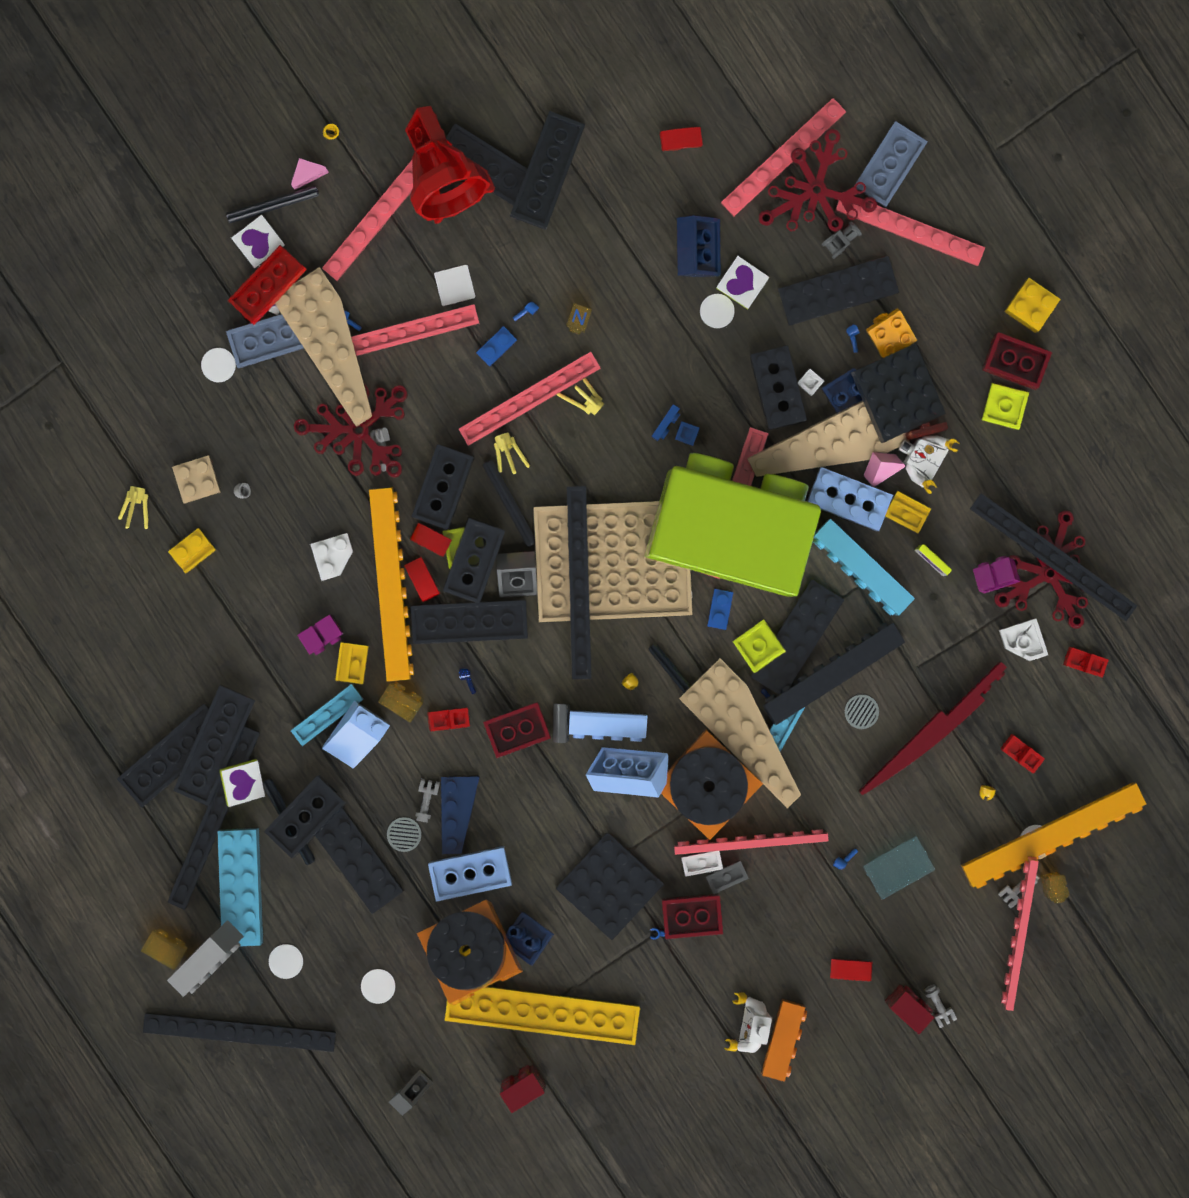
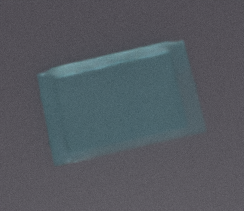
M917 836L863 866L882 900L935 870Z

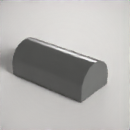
M553 704L552 742L567 743L569 741V704Z

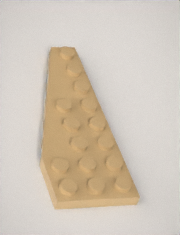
M319 267L294 283L275 305L357 427L371 418L372 413L341 298Z
M863 401L747 459L755 476H763L765 474L870 460L873 452L888 453L900 447L904 440L910 441L906 433L885 443H881Z
M718 659L679 699L788 808L801 796L800 791L748 686L721 659Z

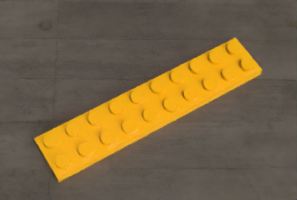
M487 986L474 992V996L456 1005L449 1004L447 1000L445 1021L635 1045L640 1011V1006Z

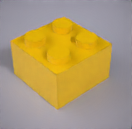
M1028 278L1004 312L1034 333H1037L1061 299Z

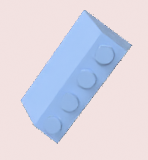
M570 710L569 734H573V738H584V735H592V739H603L604 736H611V740L622 741L623 737H630V741L642 742V738H646V714Z
M602 747L586 776L593 791L659 797L667 784L668 754Z

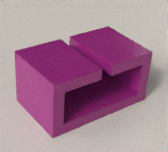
M1007 556L997 558L993 564H989V562L981 563L978 565V568L973 569L978 589L984 594L1020 582L1015 561L1009 557L1007 558Z
M330 614L297 636L309 655L313 653L318 655L325 650V645L329 643L334 645L340 641V636L343 635V632Z

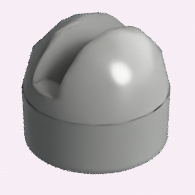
M239 483L235 486V496L241 499L250 496L251 489L247 483Z

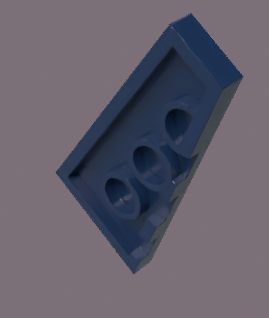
M480 776L441 777L442 854L462 853Z

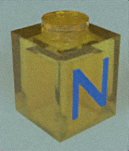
M574 303L567 322V327L570 328L569 331L579 335L581 332L585 333L592 309Z

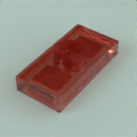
M947 422L933 426L930 423L922 424L919 426L920 429L905 433V436L909 441L942 432L948 429Z

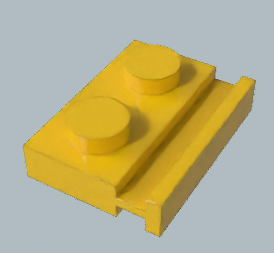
M897 491L885 517L919 534L931 508Z
M197 528L168 552L186 574L216 551V549L203 532Z
M340 643L336 681L364 684L369 646Z

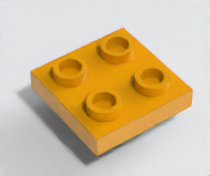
M898 308L889 314H880L874 319V324L866 329L882 358L917 341Z

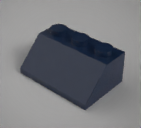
M701 216L677 218L678 276H721L720 219Z

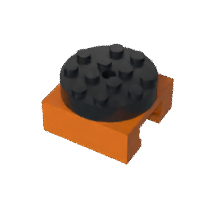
M705 730L667 770V784L661 794L711 840L729 819L739 812L746 801L763 783ZM712 781L714 783L713 790H704V783Z
M484 900L462 912L453 913L442 919L439 923L417 933L427 954L429 966L437 977L449 1004L456 1005L474 996V992L499 980L503 982L523 972L494 907L488 900ZM465 946H469L471 949L468 956L462 955V950Z

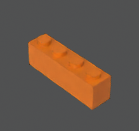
M785 999L781 1000L761 1071L762 1076L784 1082L786 1077L789 1078L792 1066H789L790 1060L795 1058L797 1048L794 1047L795 1042L800 1040L802 1029H799L801 1021L805 1022L807 1011L803 1004Z

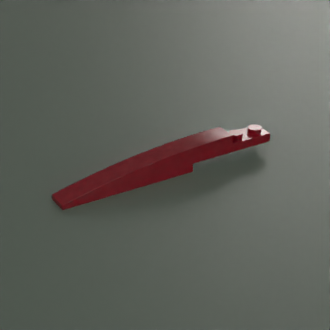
M998 662L946 715L939 710L858 792L864 795L910 765L946 737L985 701L980 694H986L992 688L990 684L995 679L998 681L1005 675L1006 672L1004 670L1007 667L1002 662Z

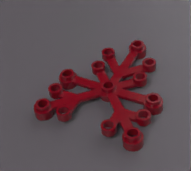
M830 129L826 132L825 140L827 144L824 153L819 141L814 140L810 143L811 151L816 154L820 162L816 179L806 162V152L801 148H796L792 151V161L799 164L809 183L789 176L785 180V185L788 188L795 187L806 190V192L798 195L780 190L777 186H771L768 189V194L771 197H780L790 201L772 211H762L759 214V222L762 225H771L775 217L793 208L791 218L786 226L789 231L797 230V222L803 202L809 198L808 209L803 215L804 220L811 222L815 219L814 212L819 201L829 219L828 227L832 231H839L843 227V220L839 216H835L825 196L840 200L847 212V218L850 220H855L858 217L857 210L851 204L861 206L868 213L873 212L877 208V202L872 197L865 199L854 197L858 193L865 192L866 186L863 182L856 183L853 188L844 193L827 189L823 183L828 166L838 160L845 159L848 155L847 150L844 148H839L836 153L831 155L834 145L840 140V133L837 130ZM831 133L836 134V139L833 141L829 139ZM815 142L819 144V149L817 150L812 149V144ZM840 150H844L846 153L843 158L838 156ZM797 152L802 153V158L799 160L795 158ZM788 179H794L795 183L793 186L787 184ZM858 184L864 186L863 191H857L856 187ZM819 186L821 188L820 193H814L813 188ZM772 188L778 190L776 195H771L770 190ZM867 201H871L873 203L872 208L868 209L865 204ZM851 210L856 212L854 218H850L848 215ZM811 212L813 218L811 220L806 219V213ZM768 214L770 216V220L768 222H765L763 220V215ZM833 220L839 221L838 227L832 226ZM790 222L796 223L795 229L789 228Z
M364 385L365 391H366V394H367V398H368V397H369V394H370V391H369L368 387H367L366 385ZM395 386L391 392L392 396L384 402V399L387 397L386 390L384 388L376 389V410L372 413L371 418L357 427L346 410L343 414H339V409L344 408L342 405L336 407V413L339 417H343L350 426L341 425L329 412L327 405L320 404L317 407V413L323 416L331 425L309 424L305 419H298L294 423V430L299 435H306L308 432L329 433L324 439L314 444V450L318 454H323L326 451V447L340 434H348L340 442L333 445V451L341 455L345 452V448L354 441L353 460L349 462L348 470L355 476L362 474L364 471V465L361 462L363 440L373 451L370 472L373 475H379L382 472L381 460L386 465L387 473L391 477H398L402 473V466L399 462L392 461L386 454L400 457L402 454L401 447L399 445L378 446L368 435V427L381 416L394 417L397 420L403 419L405 412L402 408H390L397 402L405 401L408 393L403 386ZM384 391V396L379 397L378 393ZM398 392H403L401 398L397 397ZM322 407L326 408L324 413H320ZM397 411H402V415L399 417L395 414ZM301 425L306 426L304 431L299 430ZM357 428H363L362 433H356ZM318 445H323L321 451L317 450ZM340 445L342 450L338 452L336 447ZM395 448H399L398 454H393ZM359 465L360 469L358 471H354V466ZM374 466L379 467L377 472L372 471ZM393 467H398V471L396 473H392L391 470Z
M1062 511L1057 516V521L1060 525L1054 544L1048 535L1049 530L1046 526L1042 525L1036 529V533L1065 554L1075 548L1083 547L1086 542L1084 537L1077 536L1072 542L1062 547L1067 527L1074 520L1073 514L1070 511ZM1065 514L1069 516L1068 522L1063 520ZM1040 528H1044L1046 530V533L1044 535H1041L1039 533ZM1078 538L1082 539V545L1080 546L1076 544ZM1078 555L1069 556L1071 558L1076 557L1077 562L1080 563V558ZM1008 556L1016 560L1017 569L1039 575L1027 582L1020 581L1006 586L1015 587V589L1007 593H997L994 597V603L998 607L1008 606L1010 600L1019 595L1015 608L1019 611L1025 610L1027 608L1026 600L1029 590L1045 581L1051 583L1059 597L1056 609L1052 613L1053 620L1062 621L1065 608L1069 615L1068 625L1074 629L1083 626L1084 618L1081 614L1075 612L1072 604L1078 608H1085L1088 605V600L1085 597H1075L1066 594L1058 580L1070 584L1073 583L1039 559L1041 567L1022 562L1018 556ZM1048 570L1053 571L1052 577L1047 576ZM1001 596L1006 598L1005 603L999 601ZM1080 599H1084V606L1079 605ZM1020 601L1024 602V608L1022 609L1018 607ZM1056 612L1061 613L1060 619L1055 618ZM1075 617H1078L1080 620L1077 625L1073 623Z

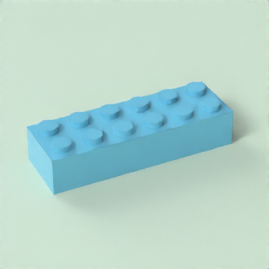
M831 519L827 520L817 530L813 543L820 550L824 548L828 552L827 556L834 563L838 561L842 565L841 570L848 576L853 575L856 578L854 582L860 588H867L870 591L868 595L875 602L880 601L884 604L882 608L890 616L900 615L915 599Z
M259 828L219 830L218 856L221 926L228 920L244 936L239 941L241 946H260L263 943Z

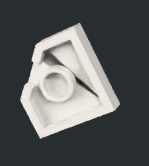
M348 533L311 544L321 581L340 576L353 553Z
M1036 618L999 630L1004 648L1018 656L1031 661L1048 655Z

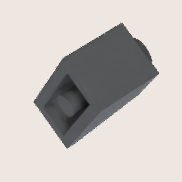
M419 1070L394 1095L389 1103L403 1116L416 1104L433 1082Z

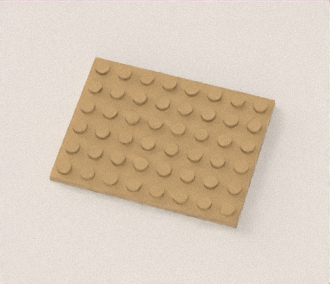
M659 501L587 505L590 620L692 615L690 569L645 557ZM567 506L534 507L539 622L571 621Z

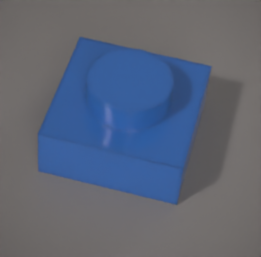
M681 421L675 440L693 446L699 427Z

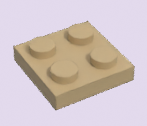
M209 455L172 467L184 504L221 492Z

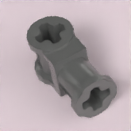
M851 221L848 227L842 232L839 230L836 234L834 233L822 243V246H826L831 252L832 258L835 259L847 249L855 237H860L862 233Z

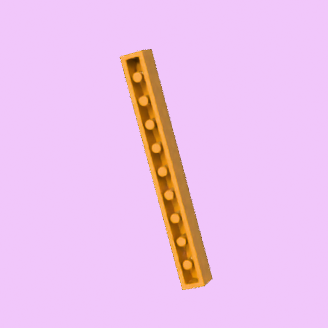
M393 488L369 490L386 678L387 681L411 679V675H414V667L409 662V656H412L411 644L408 645L407 637H410V626H406L405 619L409 618L408 606H404V599H407L406 587H402L405 571L400 566V561L403 560V550L399 549L398 542L402 541L401 530H397L396 523L400 522L399 511H395L398 495L397 492H394Z
M1132 782L962 864L961 867L970 886L981 888L987 884L986 881L992 878L997 880L1003 877L1004 872L1008 870L1013 872L1022 867L1021 864L1028 861V856L1039 859L1038 856L1044 853L1046 855L1052 854L1058 846L1063 845V847L1074 843L1073 839L1079 836L1082 839L1091 834L1090 831L1096 828L1098 830L1106 828L1108 822L1113 820L1118 822L1126 818L1125 814L1129 812L1134 814L1143 809L1142 806L1146 805V802L1137 783Z

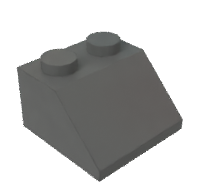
M535 551L497 554L499 596L538 595Z

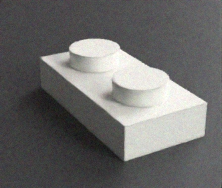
M719 851L681 857L685 877L723 869Z

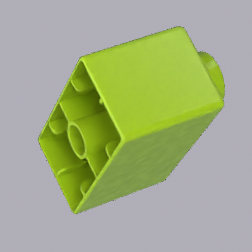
M690 453L686 468L675 466L668 471L645 557L783 596H798L821 513L819 505L805 501L809 488L807 484L774 474L764 475L761 489L730 480L734 468L732 463L698 453Z

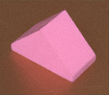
M299 158L291 185L294 190H297L329 172L325 166Z
M873 452L864 477L872 487H875L904 468L905 465L896 454Z

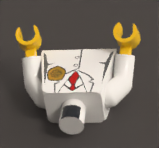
M937 435L916 439L914 444L904 440L899 450L907 454L904 463L911 480L924 487L926 492L931 494L932 492L928 487L933 485L937 488L932 479L949 451L948 449L953 452L958 451L952 448L954 443L960 444L957 440H949Z
M743 992L734 993L739 997V1000H732L734 1004H745L739 1038L740 1042L726 1039L725 1041L730 1042V1047L724 1049L728 1051H736L738 1049V1051L754 1053L761 1047V1044L767 1045L772 1017L767 1012L763 1002L751 997L747 998V995Z

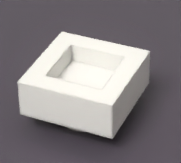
M809 369L800 379L798 385L812 396L824 380Z

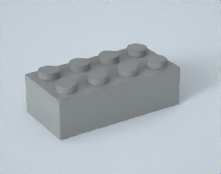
M227 920L167 981L183 997L188 992L193 994L220 967L221 963L223 964L241 946L239 941L244 936Z

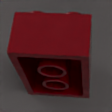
M997 332L994 335L982 371L1037 390L1040 387L1052 352Z
M538 702L483 722L496 758L551 739Z
M719 893L662 899L665 939L723 934Z
M899 984L885 1002L896 1015L919 1035L935 1018L931 1014L933 1010L921 998L917 1000L919 997L907 985L903 987Z
M527 1064L519 1069V1073L513 1077L511 1074L502 1080L503 1083L501 1084L499 1094L510 1112L514 1113L543 1095L546 1083L535 1065L529 1066Z

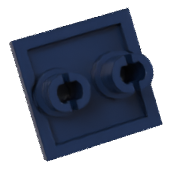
M855 368L821 388L836 413L863 401L851 372L856 370Z
M521 912L513 926L509 927L506 935L514 953L533 966L554 933L525 912Z

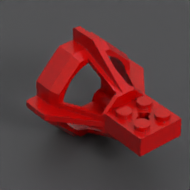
M432 107L417 108L405 129L415 150L412 156L413 189L410 193V200L417 214L427 221L434 220L435 224L441 223L443 218L455 216L478 203L484 194L493 192L495 186L486 169L465 157L461 150L453 147L446 139L445 132L441 129L437 115L433 112ZM467 179L453 190L440 194L439 189L444 186Z

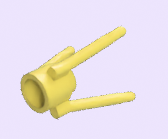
M586 378L582 380L593 396L589 397L578 386H575V389L587 400L584 403L586 406L561 393L557 394V396L584 410L588 415L590 412L595 415L604 405L601 401L602 398L596 393Z
M509 433L495 437L496 443H494L500 473L502 472L501 449V452L505 451L512 473L516 474L509 452L512 446L527 468L530 467L517 446L514 437H510Z
M130 486V491H127L126 499L118 519H122L128 503L131 502L125 526L127 529L130 526L135 503L141 504V501H143L144 527L148 529V495L145 494V489Z

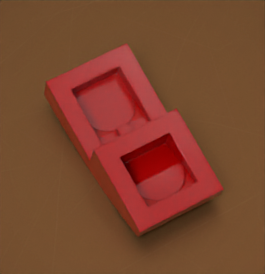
M700 127L660 132L662 151L703 146Z
M418 523L410 538L411 541L444 557L452 542L451 539Z
M422 557L404 565L422 602L440 594Z
M1069 647L1063 665L1103 678L1108 659Z
M468 708L427 712L429 731L470 727Z
M1013 734L1010 735L1000 748L1033 774L1045 759Z
M833 958L831 959L830 978L871 981L873 962Z

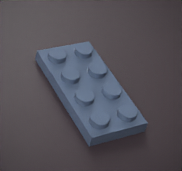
M895 121L856 183L863 182L866 186L864 194L874 198L878 203L886 207L928 141ZM858 184L856 189H858L859 191H863L864 186L862 184Z
M282 314L258 321L255 325L251 323L226 331L238 369L304 349Z

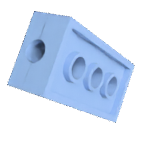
M821 467L807 502L819 505L823 511L874 531H879L893 495ZM829 487H832L836 490V496L834 498H831L827 495V489ZM847 494H850L854 497V502L852 505H849L845 502V496ZM865 501L870 502L872 505V509L869 512L863 509Z
M504 846L428 863L436 902L512 886ZM486 865L493 866L494 873L486 874L484 867ZM472 869L475 871L476 876L468 878L465 875V871ZM453 873L456 875L457 880L449 882L446 875Z

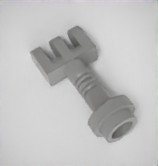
M387 428L370 432L371 438L375 443H378V446H386L385 441L390 440ZM382 462L380 464L382 471H386V465Z
M421 778L419 792H423L424 796L420 813L416 812L415 816L417 821L428 823V819L431 818V815H427L431 795H438L440 782L436 781L435 789L431 788L432 780H429L427 787H424L425 779Z
M1037 874L1035 884L1038 883L1037 880L1040 878ZM1021 882L1013 889L1007 885L998 893L1000 897L1006 892L1008 893L1003 899L1005 903L1011 898L1013 899L1008 904L1010 908L1014 907L1018 899H1020L1017 895L1021 892Z
M933 984L925 988V996L927 998L931 997L939 1012L934 1015L939 1027H944L941 1021L943 1018L947 1025L950 1024L947 1017L951 1015L953 1021L957 1020L952 1008L945 1009L938 996L940 992L939 987Z

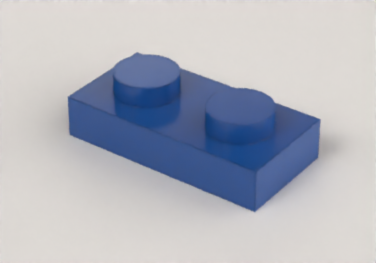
M503 326L476 353L490 367L517 339Z
M674 404L653 433V439L656 441L660 438L664 440L670 431L667 429L671 422L674 424L679 418L680 414L677 412L680 408Z
M714 589L708 627L727 629L733 592Z

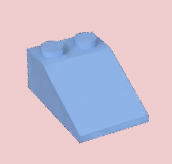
M354 700L322 749L354 768L381 740L390 725L384 719Z

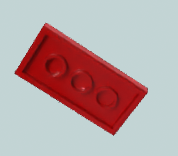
M279 245L228 301L255 325L307 269L286 249Z

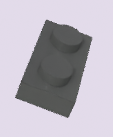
M741 860L706 876L713 894L749 879Z

